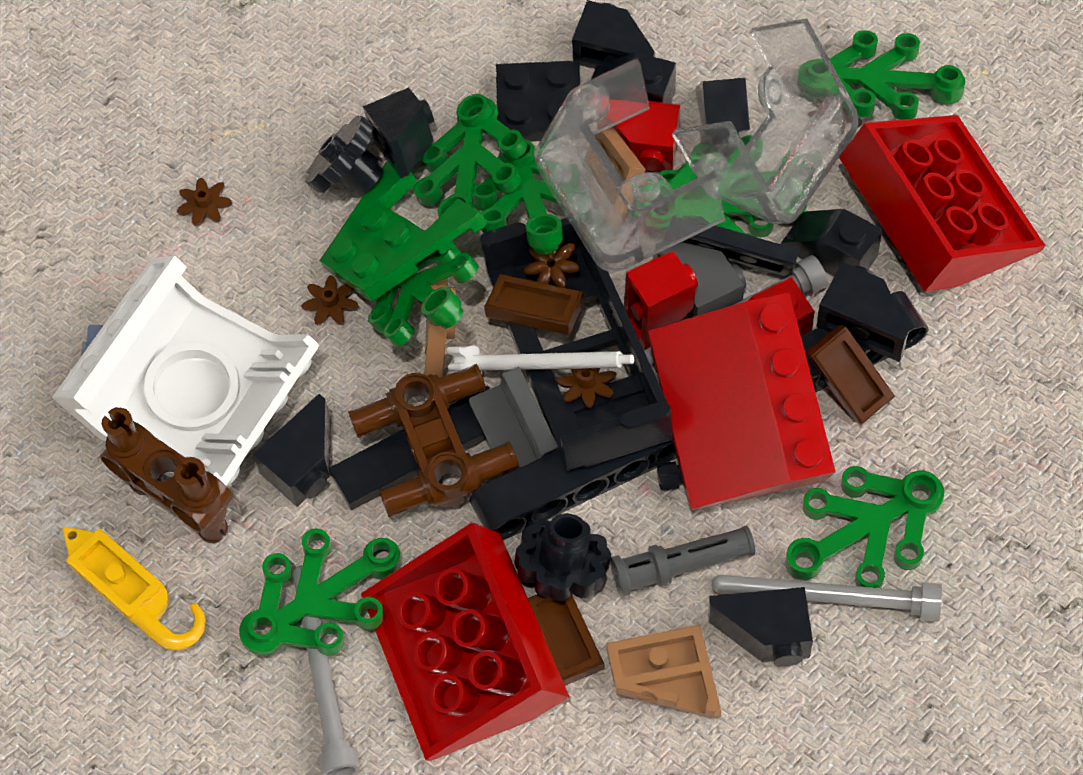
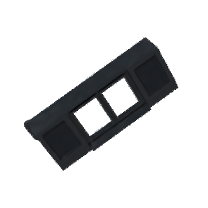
M582 213L560 219L563 239L559 244L558 250L569 243L574 244L575 250L567 260L575 262L580 267V270L574 273L563 272L566 279L565 288L583 292L584 304L597 300L610 330L543 350L534 327L506 321L518 354L595 352L617 345L623 355L634 356V363L626 364L630 377L605 384L613 390V397L603 398L595 394V402L592 408L585 406L582 396L571 403L565 402L551 369L525 370L567 471L583 465L586 468L673 440L671 407L663 394ZM517 222L487 231L481 235L480 242L485 269L492 288L500 274L537 282L540 274L527 275L523 271L529 264L538 262L529 252L530 245L527 242L526 225L524 223ZM551 279L549 285L556 286L553 280Z

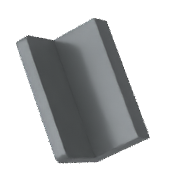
M519 366L502 373L500 385L470 397V409L489 448L492 449L510 442L516 454L519 468L558 450L556 441Z

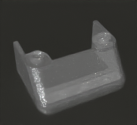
M807 18L755 27L749 32L768 67L761 76L757 87L758 100L768 116L746 146L731 121L675 129L672 133L674 140L706 192L771 224L791 223L797 219L855 135L858 127L856 108Z
M637 58L572 89L539 142L534 155L539 173L594 262L601 269L610 272L624 270L725 221L719 180L714 171L672 190L664 177L651 172L641 173L624 181L594 136L649 110L642 68Z

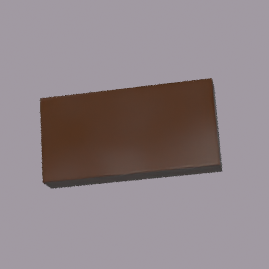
M500 274L484 309L486 317L570 335L584 304V296L581 291Z
M838 325L805 353L857 424L862 425L895 397L846 326Z
M572 593L563 602L553 600L550 597H541L537 594L528 598L565 686L605 669L601 655Z

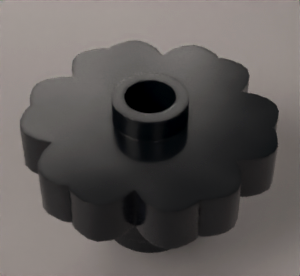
M357 115L349 124L343 125L336 134H332L320 147L319 154L307 171L308 176L305 179V183L317 193H324L331 185L334 186L338 182L349 191L356 190L361 195L367 193L383 173V168L377 164L378 158L366 149L373 138L372 132L375 126L362 115Z
M563 513L555 516L551 521L539 519L532 526L522 531L521 543L517 546L514 565L518 570V577L521 581L535 583L534 589L537 595L563 602L570 597L571 593L579 598H588L592 595L593 591L602 588L606 571L609 569L611 552L607 547V541L604 536L590 534V526L587 522L577 515Z

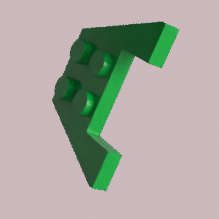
M388 160L382 167L383 173L379 180L362 196L319 260L329 273L371 302L418 272L419 268L416 265L418 262L435 251L441 255L445 254L456 246L453 241L454 238L469 228L475 234L488 224L480 211L459 199L427 230L421 229L397 214L391 208L418 181L412 173L400 178Z

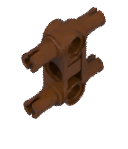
M477 364L440 378L437 374H407L399 380L396 387L389 389V392L385 393L386 398L348 411L357 438L396 424L397 427L402 426L419 468L417 477L379 490L388 517L428 503L429 506L434 505V507L439 505L446 507L459 506L467 500L471 493L482 486L481 482L519 468L516 454L510 442L473 456L469 452L465 453L447 410L449 409V403L486 390L483 376ZM414 396L428 398L425 403L418 406L407 404L409 399ZM450 473L461 477L453 485L447 486L438 482L442 476Z
M115 407L108 411L111 420L104 416L101 422L102 428L107 434L106 449L100 455L104 465L120 479L129 483L135 493L148 495L175 514L190 528L199 532L203 541L207 543L219 542L222 539L220 532L224 535L228 532V525L224 518L227 510L226 505L233 498L230 489L220 479L206 471L200 459L195 457L185 458L156 438L142 425L134 422L131 413L127 409ZM174 472V476L169 480L159 481V477L164 473Z

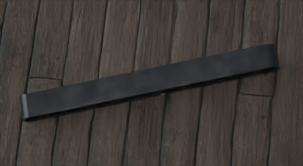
M897 291L891 293L908 331L906 350L920 342L927 335L929 328L906 293ZM817 328L802 335L801 339L805 353L830 332ZM860 346L873 365L888 358ZM806 355L815 393L829 387ZM671 440L586 468L583 465L568 471L559 450H556L484 484L473 492L469 502L482 526L500 533L502 539L506 540L521 533L539 519H551L656 469L661 463L677 459L674 442Z

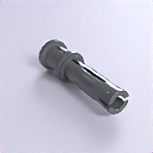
M743 526L736 530L701 538L667 549L655 544L648 547V552L621 559L620 556L615 555L611 557L610 564L618 593L623 598L629 596L631 590L657 583L659 587L667 586L668 582L672 581V577L748 555H755V544L749 527Z

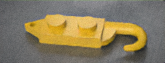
M63 527L69 557L66 559L68 566L127 620L135 624L157 645L167 650L180 651L191 647L199 641L205 631L206 618L204 611L197 603L190 605V610L194 615V623L190 630L182 634L173 633L159 621L169 604V594L164 585L102 529L98 528L93 532Z

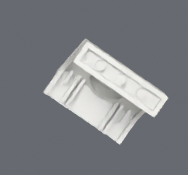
M154 257L149 261L52 398L104 442H106L107 434L101 424L103 417L106 416L111 420L108 411L115 407L125 408L131 413L134 422L142 425L156 438L185 458L195 457L200 459L206 471L216 476L228 486L238 476L239 466L248 452L262 440L264 428L272 416L286 404L288 392L296 380L303 376L310 368L311 358L320 345L308 334L278 335L248 321L200 294L181 276L187 267L177 257ZM174 472L164 473L169 477L174 476Z

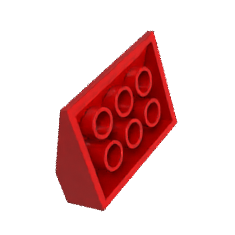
M958 115L864 123L839 156L850 178L857 185L869 204L871 211L878 218L892 240L894 247L899 251L924 292L956 288L1039 253L1046 247Z
M790 292L741 302L647 332L659 385L671 407L673 442L690 511L824 482L836 472Z
M471 522L361 593L362 598L373 597L382 605L383 621L380 626L375 628V631L425 760H435L522 725L570 698L500 533ZM367 609L370 618L377 614V611L374 609Z

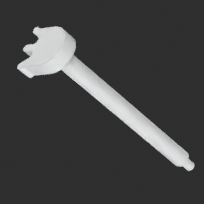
M475 345L447 348L448 354L454 357V363L448 365L449 371H459L477 364L481 374L483 371L511 370L518 366L521 370L621 368L623 364L634 363L633 355H623L621 352L482 355L480 348Z

